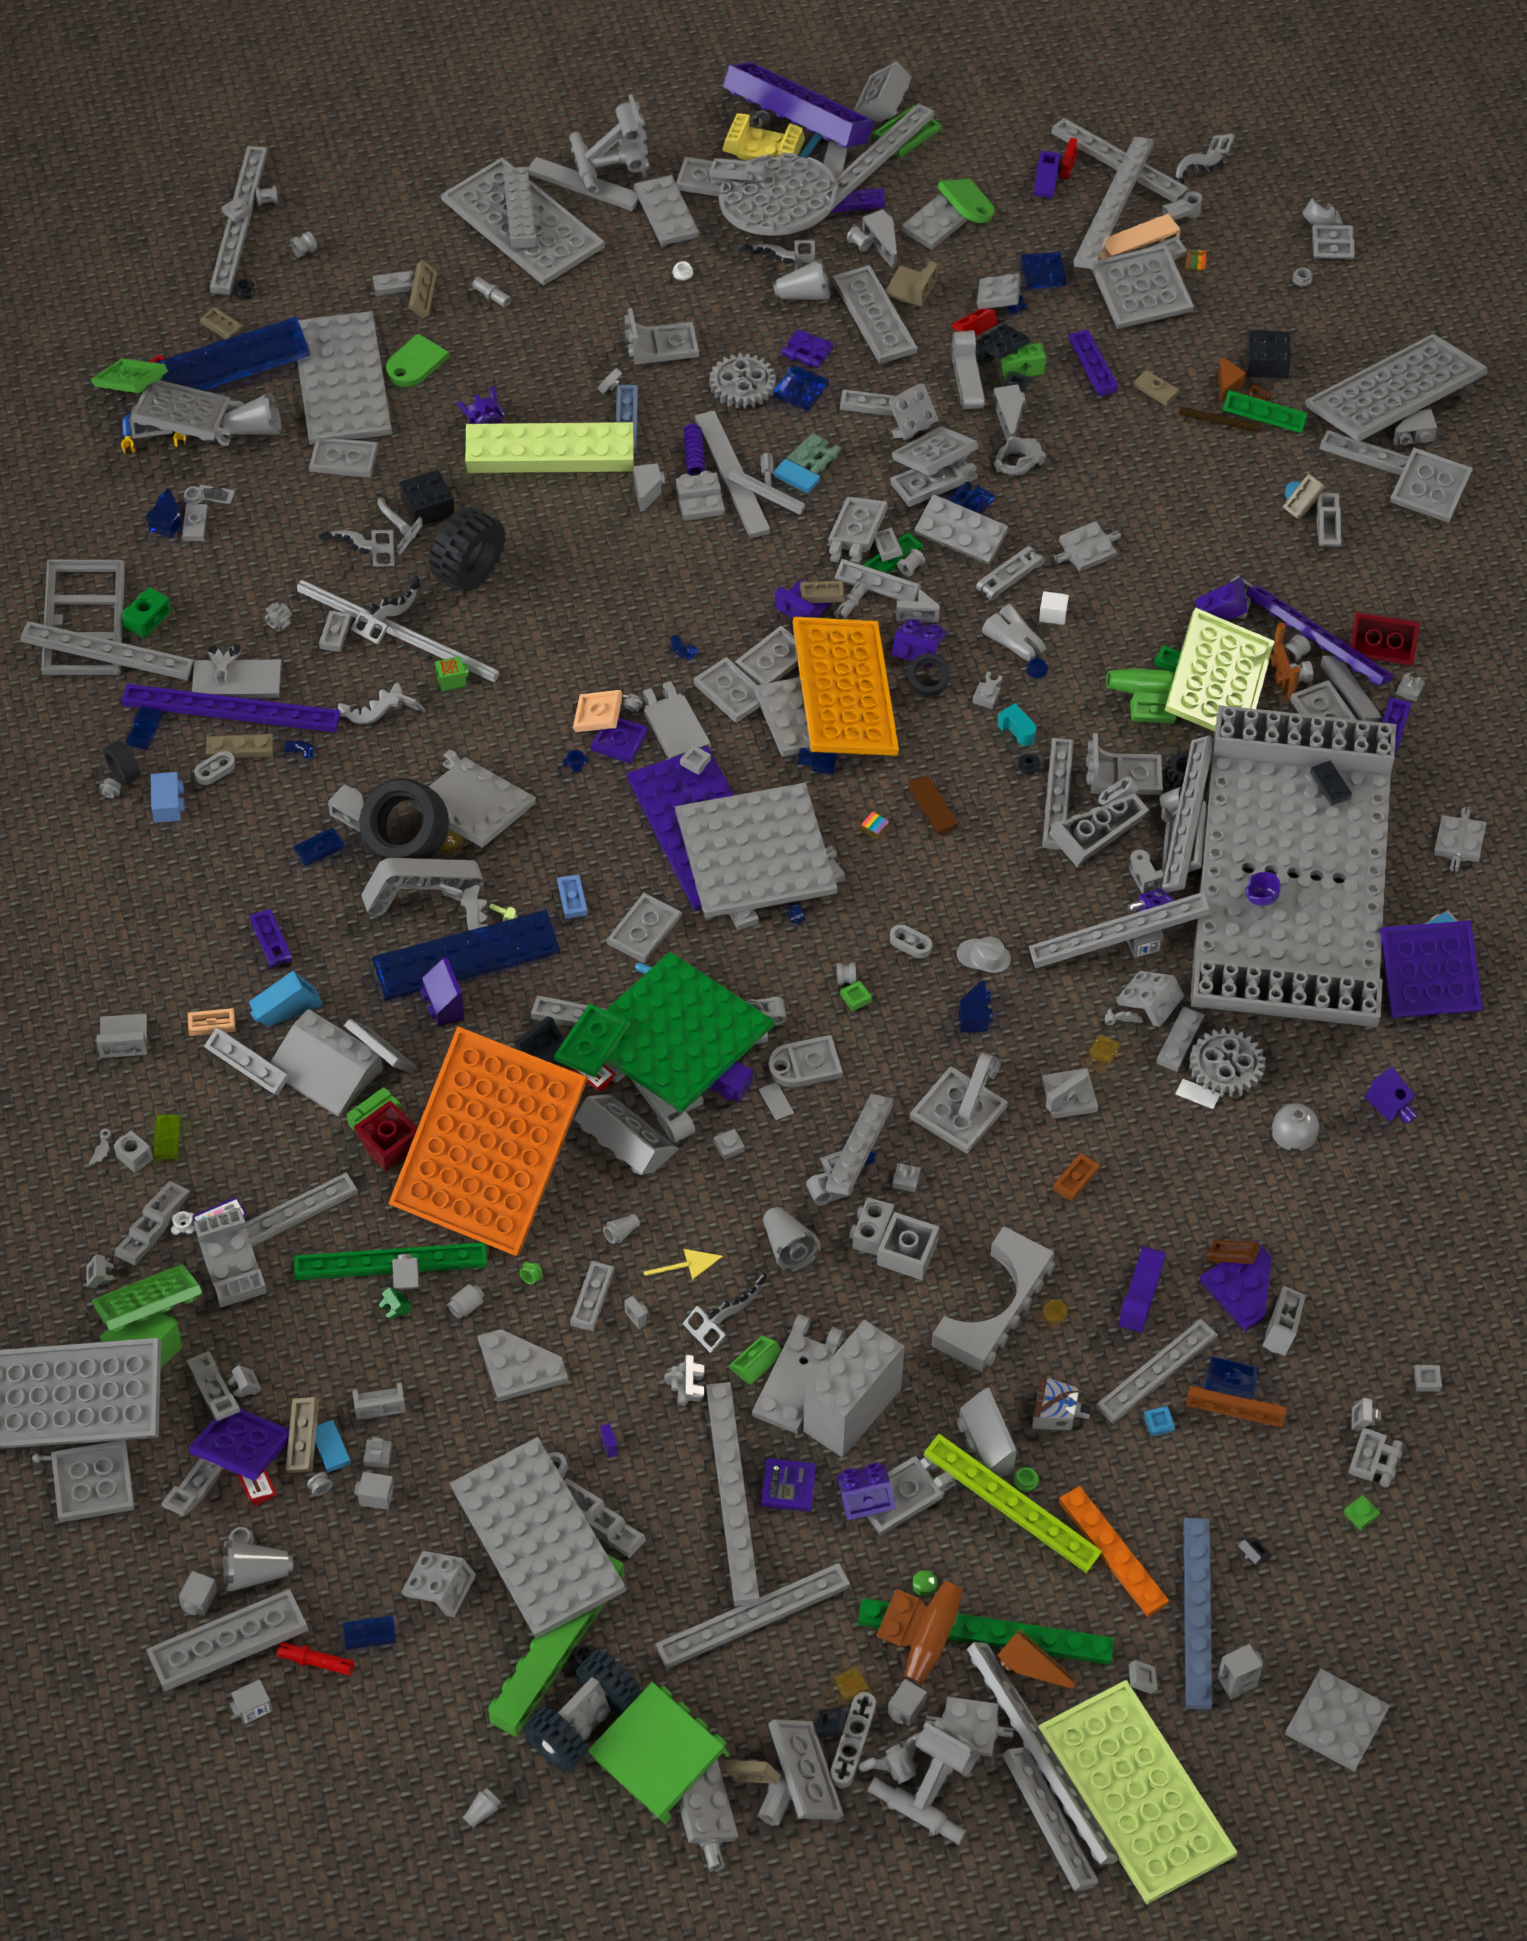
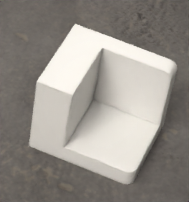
M1043 591L1039 621L1064 625L1069 596Z

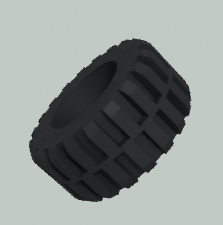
M471 506L459 509L457 513H453L448 521L444 522L442 529L436 534L437 537L431 545L432 550L429 552L431 573L437 579L459 592L471 591L488 578V575L493 572L496 563L501 558L500 555L504 550L503 544L506 541V533L502 523L481 509Z

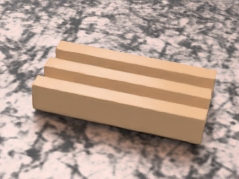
M234 1008L189 1012V1036L212 1034L216 1027L226 1033L236 1032ZM203 1019H206V1021H195V1022H193V1020H203Z

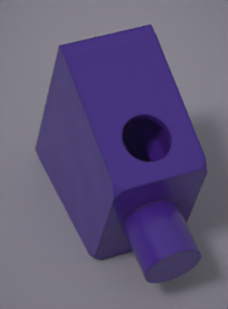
M1392 1066L1375 1078L1364 1096L1388 1121H1393L1400 1116L1406 1124H1409L1418 1116L1410 1107L1415 1098L1414 1093Z

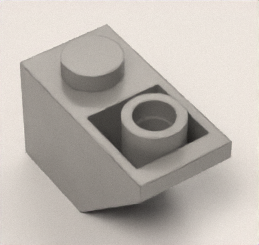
M1419 410L1408 415L1396 428L1393 444L1408 445L1433 442L1436 436L1437 425L1432 410Z

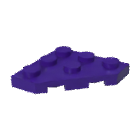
M1261 1245V1249L1253 1264L1221 1262L1202 1274L1199 1280L1244 1332L1264 1321L1272 1257Z

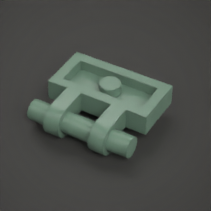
M812 433L787 457V460L805 469L811 468L809 471L818 474L826 469V465L829 462H833L837 458V454L841 449L837 445L829 448L828 441Z

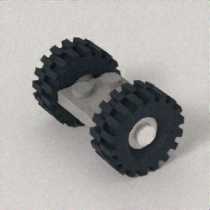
M594 1650L577 1668L576 1674L584 1686L559 1713L555 1714L552 1709L541 1707L523 1726V1733L527 1735L526 1739L531 1742V1746L537 1749L538 1753L544 1756L549 1763H552L555 1768H560L563 1772L570 1773L588 1754L589 1750L586 1748L587 1744L584 1740L589 1737L591 1731L600 1722L606 1719L608 1713L614 1711L615 1714L622 1715L642 1693L640 1685L636 1684L637 1681L634 1677H631V1673L627 1669L625 1670L620 1662H616L614 1657L608 1656L604 1651Z

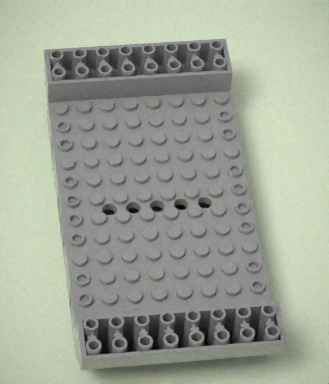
M1218 705L1208 784V812L1204 858L1199 893L1204 892L1211 914L1198 918L1196 922L1190 991L1191 1006L1369 1027L1378 1026L1381 1016L1382 979H1380L1382 940L1379 929L1383 924L1390 776L1395 755L1396 724ZM1329 760L1332 761L1352 792L1351 799L1333 806L1330 805L1310 774L1311 767ZM1251 868L1254 872L1245 873L1242 869ZM1274 871L1280 880L1281 892L1279 898L1268 906L1252 904L1246 897V886H1248L1249 877L1258 872ZM1296 873L1299 877L1291 878L1288 874ZM1317 875L1321 877V880L1315 881L1311 879V876ZM1341 878L1344 880V883H1336L1333 879Z

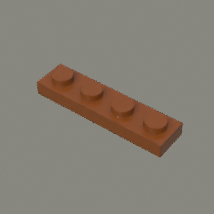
M1189 1386L1185 1405L1278 1427H1283L1287 1407L1274 1402L1265 1403L1256 1401L1251 1397H1237L1228 1392L1210 1391L1201 1386Z

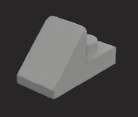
M919 589L918 601H897L896 621L917 619L921 622L939 623L940 605Z

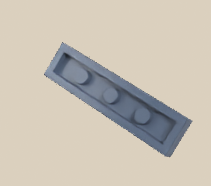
M617 385L616 423L633 422L634 453H637L638 388L637 385Z

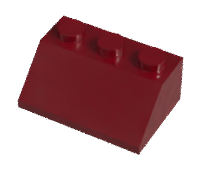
M1355 611L1350 646L1369 659L1413 666L1420 621Z

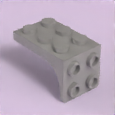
M628 308V315L624 316L625 326L628 328L625 330L626 342L630 343L628 344L629 357L633 356L635 365L699 357L693 322L653 327L641 326L635 322L632 308Z
M1093 733L1092 740H1088V754L1086 755V767H1088L1087 785H1091V794H1101L1121 779L1131 777L1139 786L1136 795H1162L1161 755L1109 753L1098 746V733Z

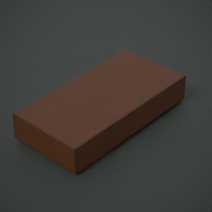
M1214 1240L1207 1253L1208 1262L1253 1264L1261 1248L1259 1242Z

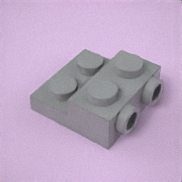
M704 471L700 475L691 476L683 474L676 478V493L683 521L725 515L717 473Z

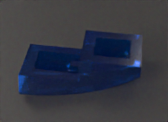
M141 706L134 718V727L126 738L127 746L148 750L158 729L162 710Z

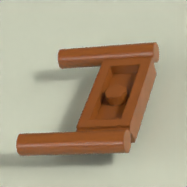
M1278 623L1272 655H1270V664L1276 670L1277 684L1281 685L1283 692H1287V699L1290 700L1291 694L1297 691L1301 669L1298 666H1294L1291 670L1283 647L1286 625Z

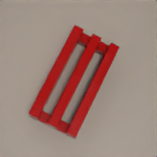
M1070 138L1061 164V179L1068 180L1078 153L1077 138Z

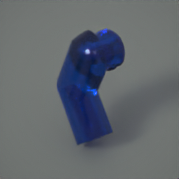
M674 635L670 638L674 653L677 656L685 659L695 657L697 648L694 645L688 644L683 646L679 635Z
M302 740L285 741L286 752L302 751L303 758L314 757L313 751L315 748L313 745Z

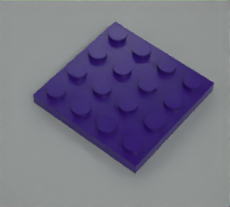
M1471 920L1391 926L1379 929L1382 940L1381 950L1390 1018L1480 1012L1483 1010Z

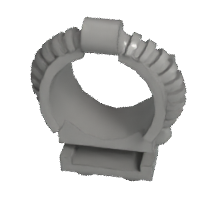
M1010 437L1006 445L998 451L993 464L998 472L1001 471L1008 475H1023L1031 467H1035L1036 463L1038 465L1044 464L1046 454L1044 451L1042 452L1041 444L1036 439ZM1021 452L1026 456L1018 459L1016 466L1006 463L1002 464V459L1009 454L1019 455Z

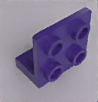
M871 1463L865 1468L858 1470L846 1469L841 1474L836 1475L847 1521L896 1509L885 1464Z

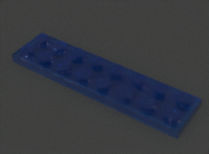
M296 316L154 363L165 364L168 370L167 373L162 375L160 381L205 390L310 356L311 354Z
M543 910L371 957L383 999L387 1001L420 992V988H423L422 978L446 957L456 980L460 981L560 953V948L548 911Z

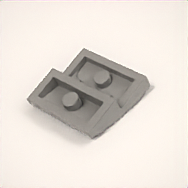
M1313 225L1312 244L1314 258L1354 259L1353 226Z

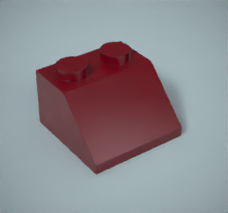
M391 1100L354 1126V1130L369 1156L384 1171H387L408 1155L418 1129Z

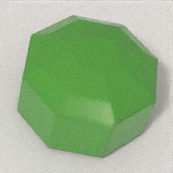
M920 1570L913 1576V1590L919 1596H931L936 1591L937 1577L931 1571Z

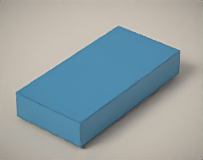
M784 459L774 471L775 478L807 494L820 481L819 475L787 459Z
M330 1420L317 1425L315 1445L327 1473L350 1465L349 1456L334 1421Z

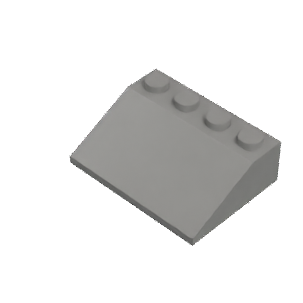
M309 1009L293 1024L270 1062L290 1075L286 1082L287 1085L338 1117L342 1115L383 1070L381 1056L373 1049Z

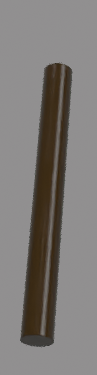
M1180 407L1179 415L1254 432H1260L1261 424Z

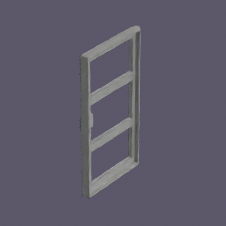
M47 560L44 625L51 627H62L63 615L54 614V604L115 605L114 632L77 633L122 643L125 562L123 560ZM56 572H116L115 595H55ZM43 647L42 675H119L121 673V665L114 663L112 665H51L52 649Z

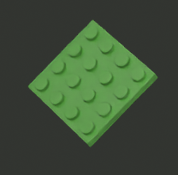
M180 1264L95 1298L92 1302L109 1331H119L126 1328L130 1322L135 1320L141 1322L149 1319L151 1314L155 1312H167L180 1302H192L197 1299L198 1295L202 1294V1291L186 1267Z

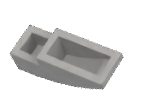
M1321 493L1316 499L1319 546H1341L1339 493Z

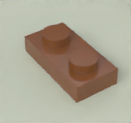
M1080 1153L1053 1184V1190L1072 1202L1096 1175L1100 1165Z

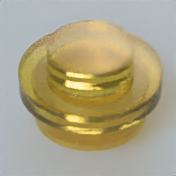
M1050 1300L1043 1308V1315L1049 1322L1060 1323L1067 1317V1307L1061 1300Z

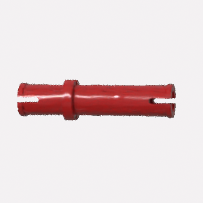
M281 1642L280 1646L282 1648L279 1647L277 1651L278 1658L298 1662L300 1666L307 1664L351 1676L353 1672L350 1670L354 1671L355 1660L315 1651L307 1645L300 1647Z

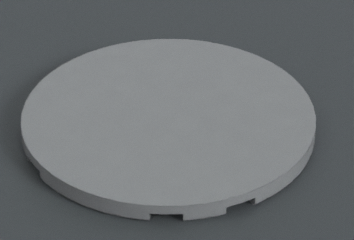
M782 153V156H770L768 154L748 160L752 161V164L765 167L766 176L764 181L726 179L725 182H722L719 189L720 209L725 218L734 226L759 235H785L812 227L832 211L838 197L836 178L826 165L814 158H803L793 153Z

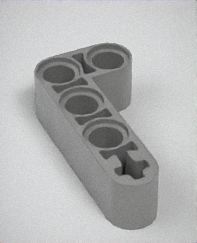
M974 330L953 332L952 361L963 410L984 408V394L975 356L976 339Z

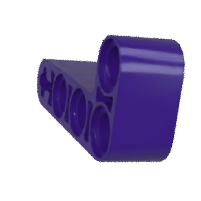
M1146 1246L1142 1247L1129 1292L1126 1294L1123 1302L1119 1327L1143 1333L1166 1252Z

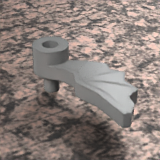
M1109 1009L1107 1014H1105L1106 1025H1113L1117 1020L1143 1022L1142 1017L1130 1011H1123L1114 1015L1112 1010Z
M102 1129L100 1131L101 1143L95 1149V1153L89 1162L90 1166L101 1163L104 1158L108 1157L107 1153L110 1150L107 1141L111 1138L110 1130Z

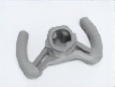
M922 1731L909 1737L907 1743L902 1748L897 1744L886 1750V1757L882 1759L870 1758L859 1764V1770L861 1772H866L870 1769L890 1771L893 1780H897L898 1784L916 1776L915 1770L917 1767L912 1758Z

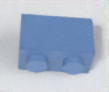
M177 772L151 774V810L154 823L181 821V812L185 811L184 798H180V794H184L183 780L179 781Z

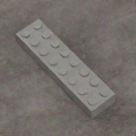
M528 167L504 168L503 178L511 248L535 247L536 237Z

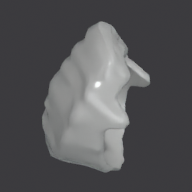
M1311 198L1303 211L1304 217L1310 224H1343L1339 212L1334 207H1331L1330 203L1323 207Z

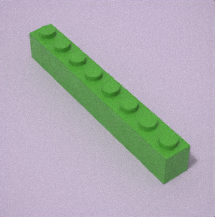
M607 1554L622 1579L624 1576V1563ZM605 1603L538 1639H533L529 1653L526 1657H521L513 1677H508L504 1682L503 1692L499 1698H494L488 1708L490 1723L515 1737L518 1736L573 1653V1649L579 1644Z

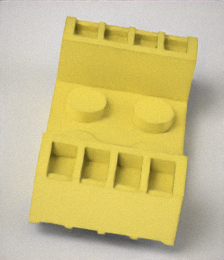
M736 114L725 139L723 151L747 161L768 154L770 156H782V153L799 155L805 141L803 128L789 124L785 134L750 127V115Z

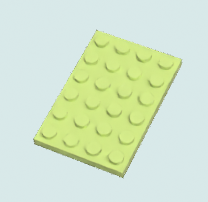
M1195 608L1186 633L1165 711L1215 731L1218 705L1256 709L1274 641Z

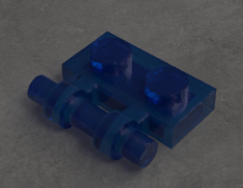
M968 481L955 489V493L946 498V500L978 514H981L994 501V495L978 485L971 490L972 485Z

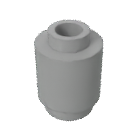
M468 1284L450 1298L451 1301L447 1306L456 1318L467 1317L484 1303L482 1299L484 1294L477 1285L472 1286Z

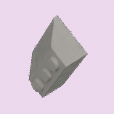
M897 61L871 74L853 111L876 122L892 119L897 114L896 110L903 101L902 97L908 90L912 77Z
M986 1388L960 1408L957 1425L961 1433L965 1432L967 1449L970 1454L974 1453L976 1461L997 1476L1004 1477L1014 1473L1017 1450L990 1388Z

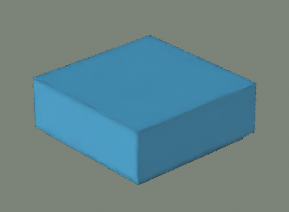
M1168 1406L1144 1411L1143 1416L1151 1437L1175 1431V1425Z

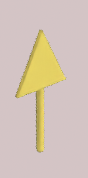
M684 1249L687 1262L644 1272V1275L648 1276L689 1267L692 1280H694L723 1256Z

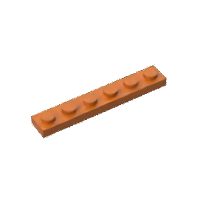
M1080 1486L1059 1498V1504L1087 1540L1102 1551L1100 1557L1147 1617L1168 1605V1598Z

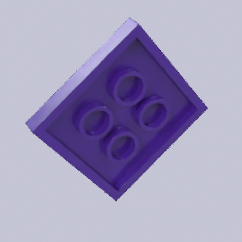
M240 1409V1412L219 1421L214 1418L191 1444L190 1454L256 1481L288 1443L290 1429Z

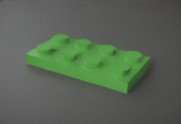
M122 358L93 377L91 381L95 387L141 393L147 389L146 386L161 380L162 375L167 373L168 370L165 364Z

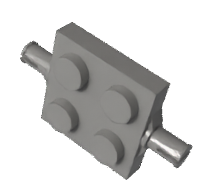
M1097 521L1060 535L1059 542L1063 546L1064 552L1055 555L1054 559L1057 564L1069 560L1076 566L1079 572L1115 558L1117 551L1111 542L1121 539V534L1117 530L1107 535L1103 532Z
M1466 807L1462 808L1460 818L1442 815L1434 855L1450 859L1451 865L1449 869L1452 872L1454 871V866L1455 872L1459 871L1460 861L1479 862L1487 822L1469 819L1471 809L1468 807L1467 812Z
M947 1697L946 1710L942 1718L926 1716L927 1723L932 1725L935 1721L955 1735L954 1739L958 1734L970 1741L978 1748L976 1751L978 1755L992 1757L993 1745L997 1736L1013 1739L1014 1728L999 1726L997 1719L999 1704Z

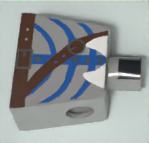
M1041 1376L1032 1428L1071 1430L1074 1417L1089 1419L1091 1405L1077 1402L1078 1388Z

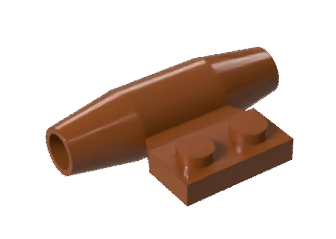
M944 1581L928 1607L919 1598L898 1589L895 1590L876 1637L899 1647L911 1646L904 1677L919 1684H923L941 1656L956 1620L963 1590L961 1587Z

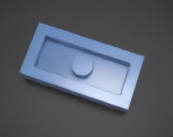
M579 874L557 878L565 919L587 916V907Z

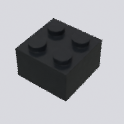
M1249 330L1246 346L1247 377L1288 379L1291 364L1290 332Z
M439 469L399 482L401 500L413 523L420 517L422 518V525L448 518L455 513L454 498Z

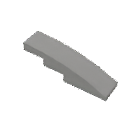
M169 1181L143 1207V1215L129 1228V1236L115 1249V1256L136 1265L172 1221V1216L178 1213L189 1196L190 1190Z
M568 1478L564 1480L594 1534L628 1558L646 1541L644 1535L627 1525L623 1517L605 1507L603 1500Z

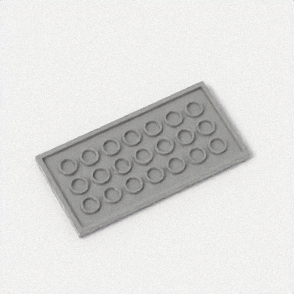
M504 158L498 159L441 194L444 203L543 286L605 248V242L530 180L536 246L511 248L503 169L515 167Z
M373 311L292 321L309 445L315 444L318 440H320V443H324V440L334 438L354 440L392 435Z
M1432 334L1306 400V407L1359 442L1486 375L1487 367L1437 335Z
M159 1338L0 1350V1449L159 1438L161 1340Z
M538 1437L449 1483L536 1639L627 1591L623 1581Z

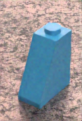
M294 971L249 1001L252 1008L251 1015L257 1023L262 1022L267 1027L301 1015L308 1009L314 1010L324 1005L315 987Z

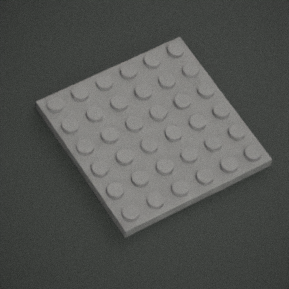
M806 783L675 806L676 816L704 918L837 894V886Z

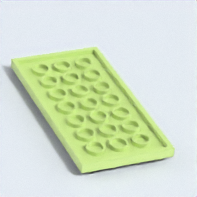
M1127 1680L1038 1725L1042 1736L1118 1855V1860L1146 1904L1237 1856L1235 1847Z

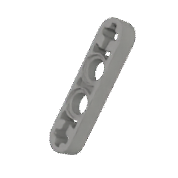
M868 1692L858 1693L854 1697L831 1768V1779L834 1786L838 1788H847L852 1784L875 1714L876 1700ZM863 1701H867L868 1706L865 1708L863 1717L859 1715L861 1708L860 1704H862ZM853 1723H860L864 1726V1731L860 1734H855L850 1730V1726ZM846 1746H853L857 1753L853 1757H847L843 1754L842 1750ZM844 1763L847 1765L846 1776L842 1780L838 1778V1774L841 1773Z

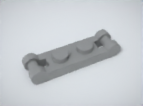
M1027 546L977 583L976 589L981 593L985 592L987 594L986 597L994 601L998 598L999 594L1032 570L1040 568L1045 563V558L1040 554L1037 555L1031 546Z

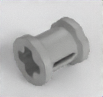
M276 186L269 189L256 188L258 206H261L262 203L271 202L278 204Z
M854 226L848 232L846 240L857 245L860 251H866L870 248L873 237L864 234L860 227Z
M911 549L909 555L897 563L898 569L905 576H912L914 570L925 563V558L919 550Z

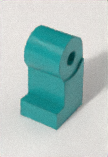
M1016 703L998 713L997 726L1002 731L1008 729L1016 736L1017 742L1022 746H1030L1035 742L1036 725Z

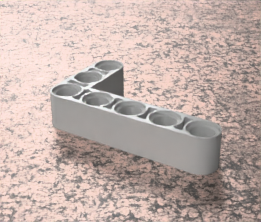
M387 858L378 864L361 896L370 917H379L387 911L399 889L441 890L439 886L444 884L465 891L466 888L468 889L475 885L481 888L484 885V879L477 862L472 860Z

